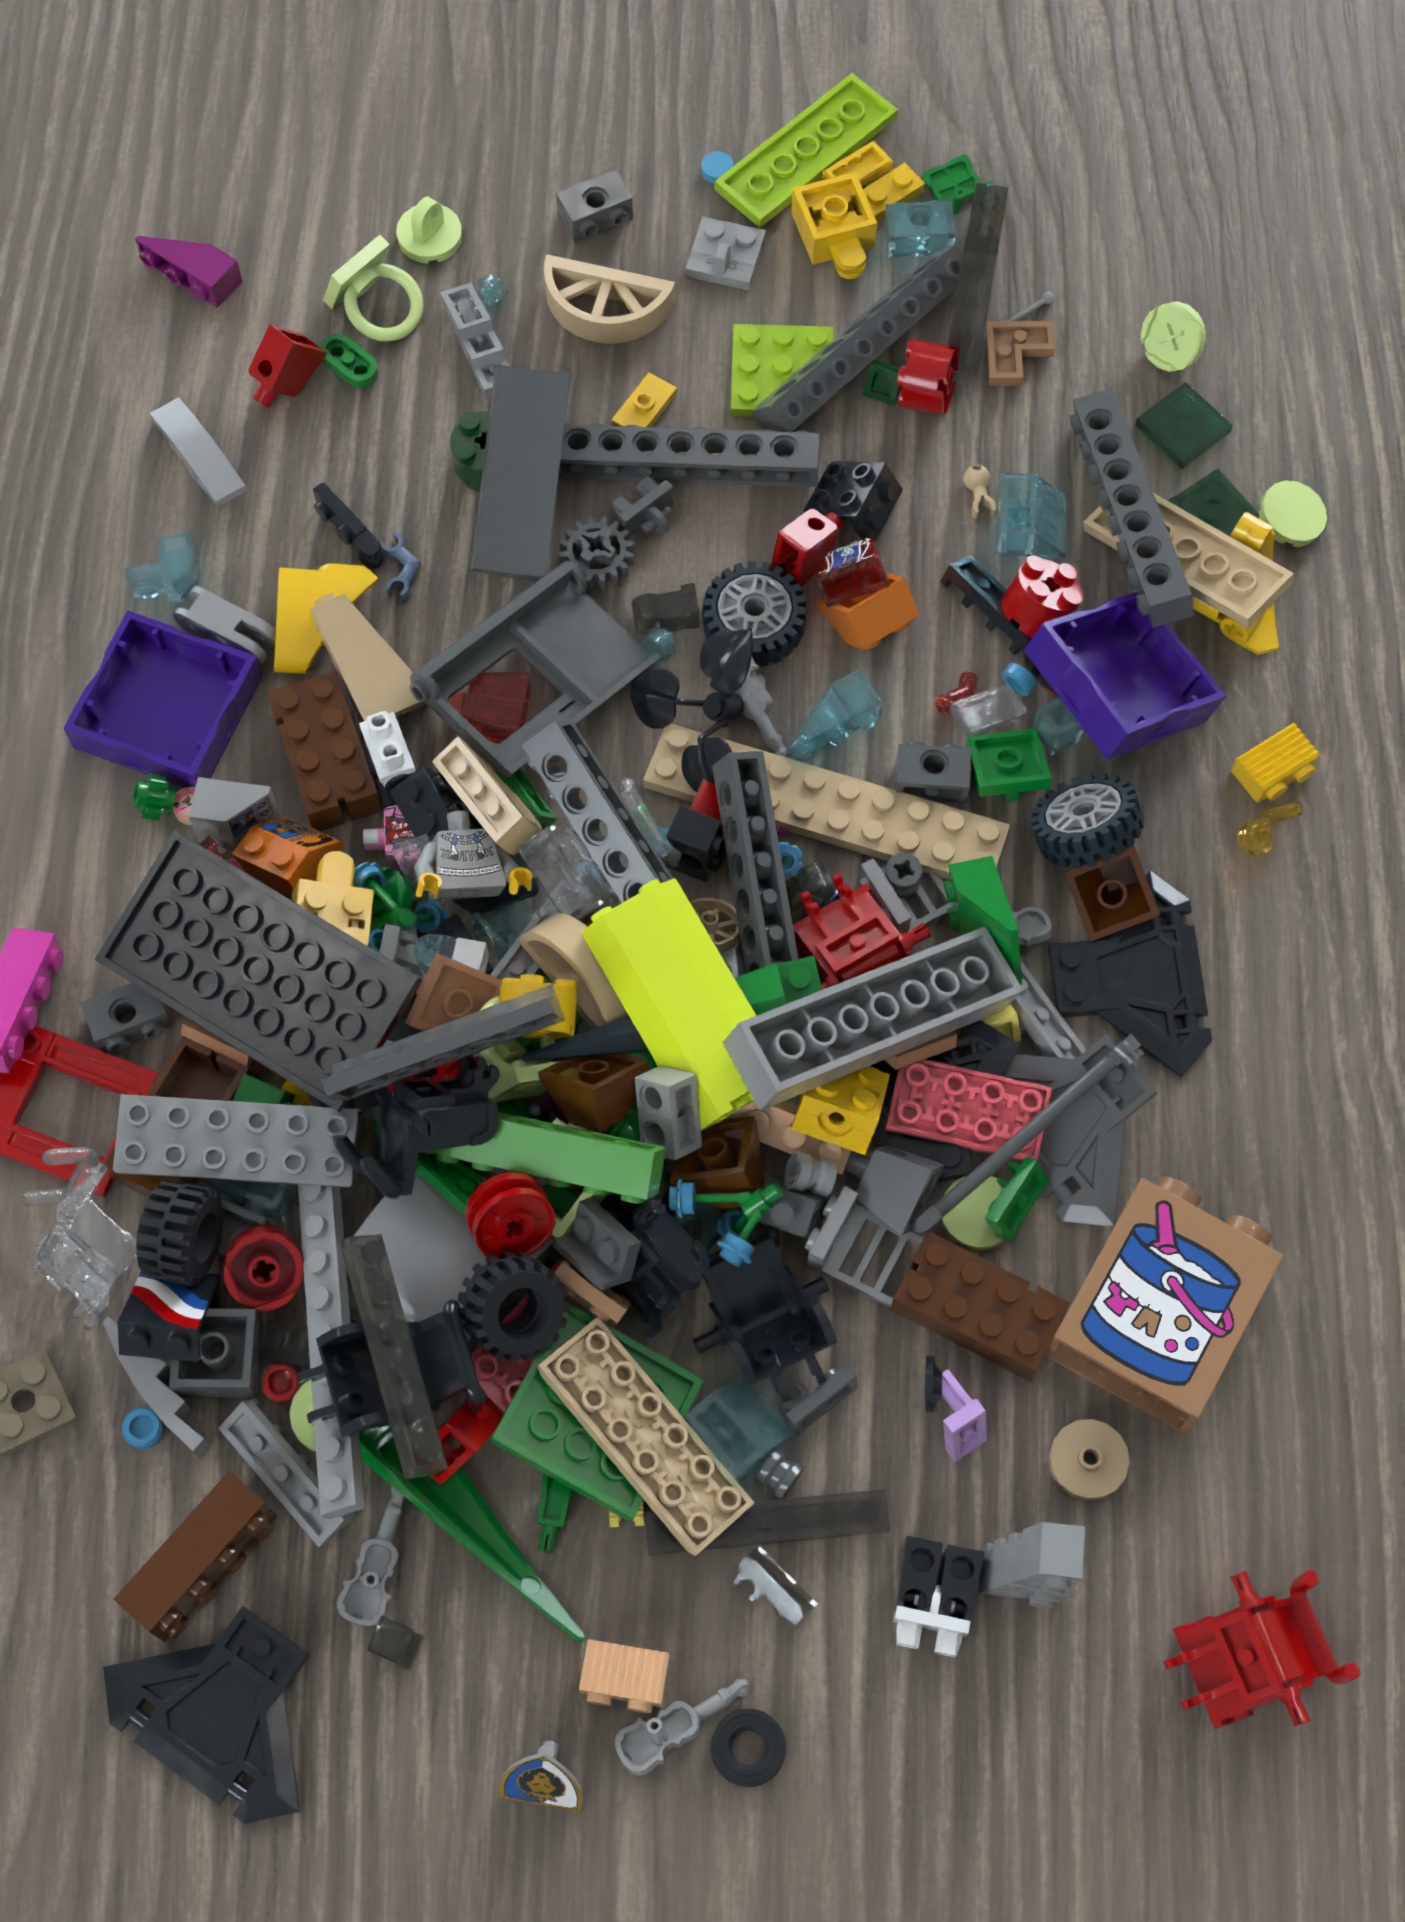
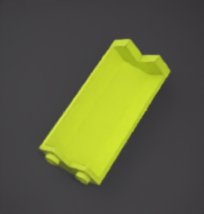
M676 878L663 883L655 879L643 885L638 890L639 894L612 909L611 906H608L591 916L593 923L584 929L581 934L658 1067L664 1065L696 1074L701 1131L722 1122L743 1106L754 1101L722 1042L739 1022L755 1017L756 1014Z

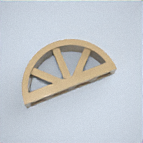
M546 254L544 280L548 306L556 320L565 329L580 338L604 344H617L637 340L657 329L673 310L675 305V282ZM581 294L597 297L591 314L574 307L568 300ZM608 299L625 303L631 312L622 316H603Z
M455 738L432 761L494 842L511 855H516L542 830L538 820L520 798L461 738Z
M564 913L553 914L524 933L518 942L553 984L554 980L557 979L577 981L576 1011L591 1029L628 1017V1013L581 934L587 926L570 915Z

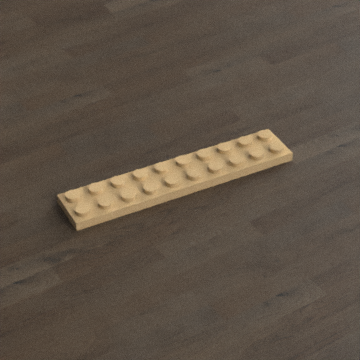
M672 723L665 727L644 776L643 788L693 802L697 792L686 782L682 773L681 760L682 754L688 746L698 745L697 739L702 732ZM723 739L728 743L732 752L763 751ZM763 751L775 824L777 826L790 829L789 832L885 861H888L898 853L912 854L920 861L922 872L935 873L941 878L950 880L949 864L992 856L997 868L1010 824Z

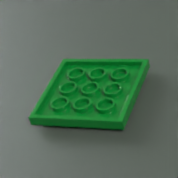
M569 1303V1312L563 1313V1317L567 1319L565 1328L559 1327L556 1332L560 1335V1338L556 1343L550 1340L546 1344L549 1350L545 1353L540 1354L537 1352L489 1442L631 1522L635 1518L644 1499L545 1382L537 1368L541 1362L595 1319L592 1315ZM604 1323L685 1419L704 1380Z

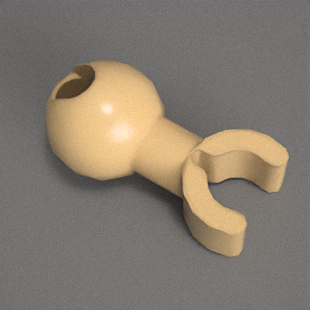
M972 465L963 475L964 484L973 491L975 499L972 504L971 515L974 519L978 517V507L980 502H982L989 509L990 516H994L996 502L987 495L986 490L990 482V473L982 465Z

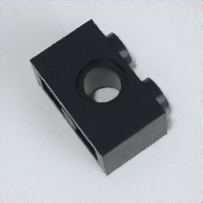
M680 806L666 835V867L707 883L711 872L717 873L725 855V852L721 851L724 845V836H721V821Z

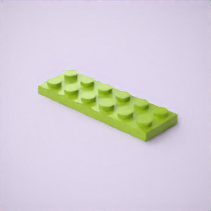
M851 73L715 180L714 190L761 228L792 203L793 188L820 181L822 179V171L857 151L896 120L898 109Z

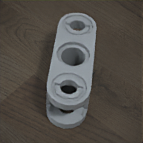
M194 586L189 592V597L194 604L189 610L177 608L173 613L175 621L182 628L201 639L213 640L257 656L259 666H262L267 659V654L258 643L268 648H274L276 629L268 622L201 587Z

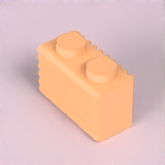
M588 1639L579 1692L580 1694H586V1702L591 1704L611 1706L612 1699L628 1702L627 1709L652 1713L653 1706L662 1707L670 1655L667 1652Z

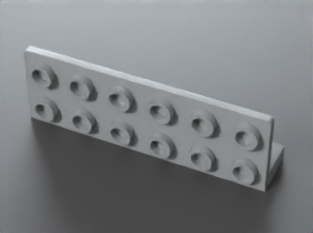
M120 1094L113 1170L115 1173L348 1188L352 1185L353 1168L334 1146L333 1136L346 1135L355 1145L356 1132H358L359 1127L358 1109L342 1108L338 1112L331 1107Z

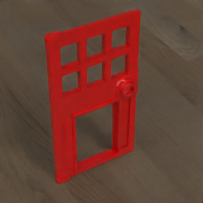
M35 1025L32 1030L28 1031L24 1040L22 1055L18 1060H15L10 1073L0 1072V1155L106 1197L114 1180L106 1172L103 1164L115 1146L116 1136L104 1158L19 1125L18 1122L45 1067L118 1095L146 1096L159 1073Z

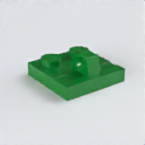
M1037 728L966 736L965 747L971 748V769L979 797L1004 794L1005 802L1019 801L1021 792L1051 789L1052 778Z

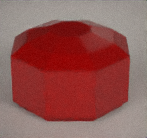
M286 1363L270 1365L261 1377L263 1395L275 1404L291 1401L300 1389V1384L296 1377L298 1372Z

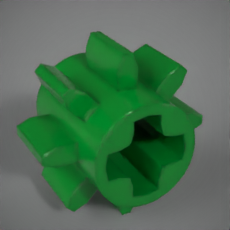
M148 773L147 780H144V782L137 781L135 784L132 806L140 809L139 813H142L141 818L159 821L160 815H163V813L170 814L173 809L175 788L168 786L166 776Z

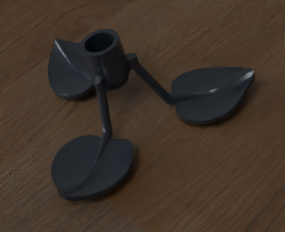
M750 629L718 632L708 637L704 642L700 652V667L707 677L712 678L710 686L717 691L709 694L705 700L677 698L680 682L672 672L664 669H652L642 673L636 678L631 687L630 697L634 710L640 721L647 727L662 729L669 726L676 717V705L703 707L705 715L710 720L717 721V723L698 736V745L688 746L682 754L681 768L683 776L695 792H698L703 780L715 785L712 766L726 754L732 752L728 743L723 739L709 736L721 727H727L728 721L737 720L743 713V700L735 692L744 684L750 668L753 651V632Z

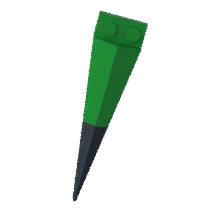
M814 956L780 964L775 963L735 978L756 1016L822 990ZM628 1016L525 1053L520 1059L527 1062L648 1051V1048Z

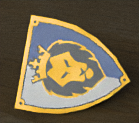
M544 1741L543 1745L538 1749V1754L515 1762L503 1773L499 1798L582 1812L583 1805L581 1786L575 1776L556 1760L559 1745L554 1741Z

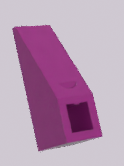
M137 236L135 238L140 253L139 258L146 267L162 272L170 282L177 286H184L202 302L207 301L218 308L243 282L237 260L212 244Z

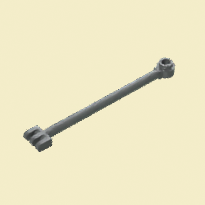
M1132 1034L1127 1036L939 1201L918 1217L913 1223L914 1232L919 1235L925 1234L1119 1064L1122 1063L1127 1069L1144 1054L1139 1048L1141 1044Z

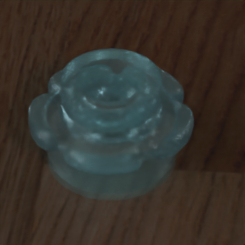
M488 274L484 279L482 278L477 281L479 287L477 293L484 302L492 305L494 302L498 305L503 304L504 301L502 299L506 296L508 290L500 279L493 274Z
M652 627L648 630V635L643 639L644 648L652 654L657 652L661 656L658 661L670 658L675 653V639L673 635L666 629Z

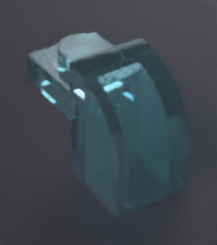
M192 533L158 538L160 563L125 568L127 583L134 598H152L158 594L166 593L170 604H174L189 596L190 590L198 585L201 577L198 550Z

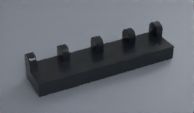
M971 555L951 563L941 578L940 583L944 587H948L953 583L962 591L965 596L961 603L966 608L975 604L989 618L985 625L989 631H993L997 627L1013 641L1009 650L1014 655L1018 654L1021 650L1024 652L1033 637L1019 631L1020 624L1013 618L1009 622L1005 617L1001 607V600L1007 589ZM1034 665L1031 669V672L1038 676L1040 674L1038 673L1037 667Z

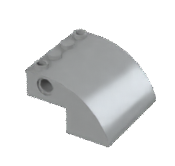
M467 1166L483 1182L487 1181L474 1170H472L469 1166ZM417 1172L415 1173L412 1195H401L397 1199H389L385 1196L366 1218L345 1248L349 1303L375 1324L376 1320L372 1307L380 1303L387 1302L389 1304L393 1324L419 1322L443 1312V1306L448 1300L454 1299L458 1301L459 1292L466 1291V1287L462 1283L466 1276L470 1279L473 1277L475 1272L472 1268L477 1263L481 1266L487 1264L485 1259L487 1256L476 1245L473 1234L466 1224V1218ZM551 1235L546 1243L539 1250L529 1255V1257H533L544 1265L554 1249L553 1243L556 1237ZM527 1288L517 1289L507 1295L501 1303L499 1313L502 1308L522 1299ZM464 1329L469 1350L472 1354L479 1344Z

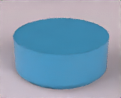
M721 151L708 153L701 162L702 177L705 181L714 185L715 180L734 166L733 159L727 153Z
M1010 663L1001 674L1004 683L1011 690L1022 696H1029L1038 685L1034 676L1016 663Z
M137 1408L125 1417L122 1424V1434L132 1447L139 1450H147L153 1448L161 1441L164 1434V1423L152 1409Z

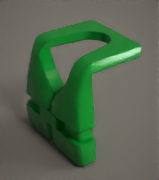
M962 155L948 161L946 167L939 165L922 174L921 179L925 182L927 190L932 191V197L950 217L960 213L965 202L970 197L980 204L988 201L994 185L992 180L981 184L977 173H974L972 170L973 165L967 155Z

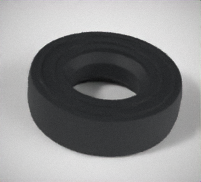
M751 1708L736 1710L724 1717L714 1731L711 1742L712 1759L719 1773L729 1782L741 1787L763 1785L770 1781L783 1765L786 1755L784 1733L776 1720L763 1711ZM744 1731H753L759 1734L765 1744V1753L762 1759L752 1765L739 1762L732 1752V1743L735 1737Z

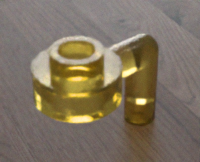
M1294 802L1265 809L1261 812L1259 818L1243 822L1237 834L1240 848L1251 857L1267 854L1272 847L1271 824L1301 816L1303 814L1301 803Z

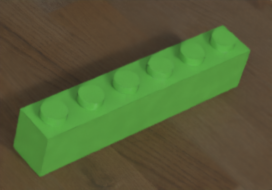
M498 1112L497 1131L494 1137L487 1143L434 1150L427 1153L436 1154V1160L440 1162L459 1163L460 1159L473 1162L472 1167L477 1170L495 1171L497 1167L509 1170V1172L525 1173L531 1177L534 1175L546 1178V1184L556 1187H569L570 1183L584 1186L583 1191L593 1195H607V1191L621 1194V1200L640 1204L659 1194L666 1147Z

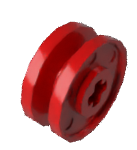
M508 1172L493 1176L477 1187L469 1197L465 1208L466 1224L473 1234L476 1245L485 1256L494 1254L499 1259L502 1251H510L514 1255L518 1251L529 1256L539 1250L551 1237L556 1223L554 1209L547 1199L544 1189L535 1178L525 1173Z

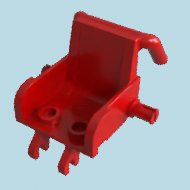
M840 873L832 876V881L840 898L819 909L817 902L812 903L810 893L805 891L800 894V898L808 913V917L793 925L798 959L810 956L815 957L822 990L911 955L910 951L913 950V946L931 937V932L925 923L907 933L903 932L900 934L872 898L869 885L866 883L851 891L849 884L844 885Z
M1308 1570L1298 1576L1290 1586V1597L1276 1600L1274 1595L1260 1598L1259 1594H1256L1247 1571L1240 1572L1230 1577L1240 1598V1607L1216 1617L1211 1615L1173 1628L1182 1654L1163 1661L1166 1669H1170L1187 1663L1200 1694L1181 1701V1706L1183 1710L1204 1703L1214 1729L1254 1715L1252 1709L1278 1699L1285 1703L1294 1727L1311 1721L1300 1697L1302 1695L1300 1690L1313 1686L1311 1680L1325 1675L1332 1683L1346 1684L1361 1676L1360 1669L1355 1662L1347 1663L1341 1667L1337 1665L1306 1592L1320 1583L1319 1576L1315 1570Z

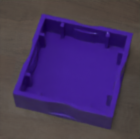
M1139 591L1107 601L1101 607L1093 610L1077 611L1042 623L1024 650L1107 760L1207 722L1226 698L1225 693L1198 659L1180 642L1169 623L1152 628L1148 615L1141 616L1136 601V595H1140Z
M127 610L105 650L98 672L85 687L63 729L72 747L146 775L150 773L166 776L168 783L181 788H196L198 777H212L263 678L257 656L213 640L189 636L171 625Z

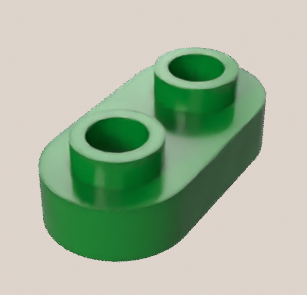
M331 334L321 341L319 347L327 352L322 362L350 386L363 389L372 386L378 378L376 360L350 338L343 334ZM336 354H342L340 357H333Z

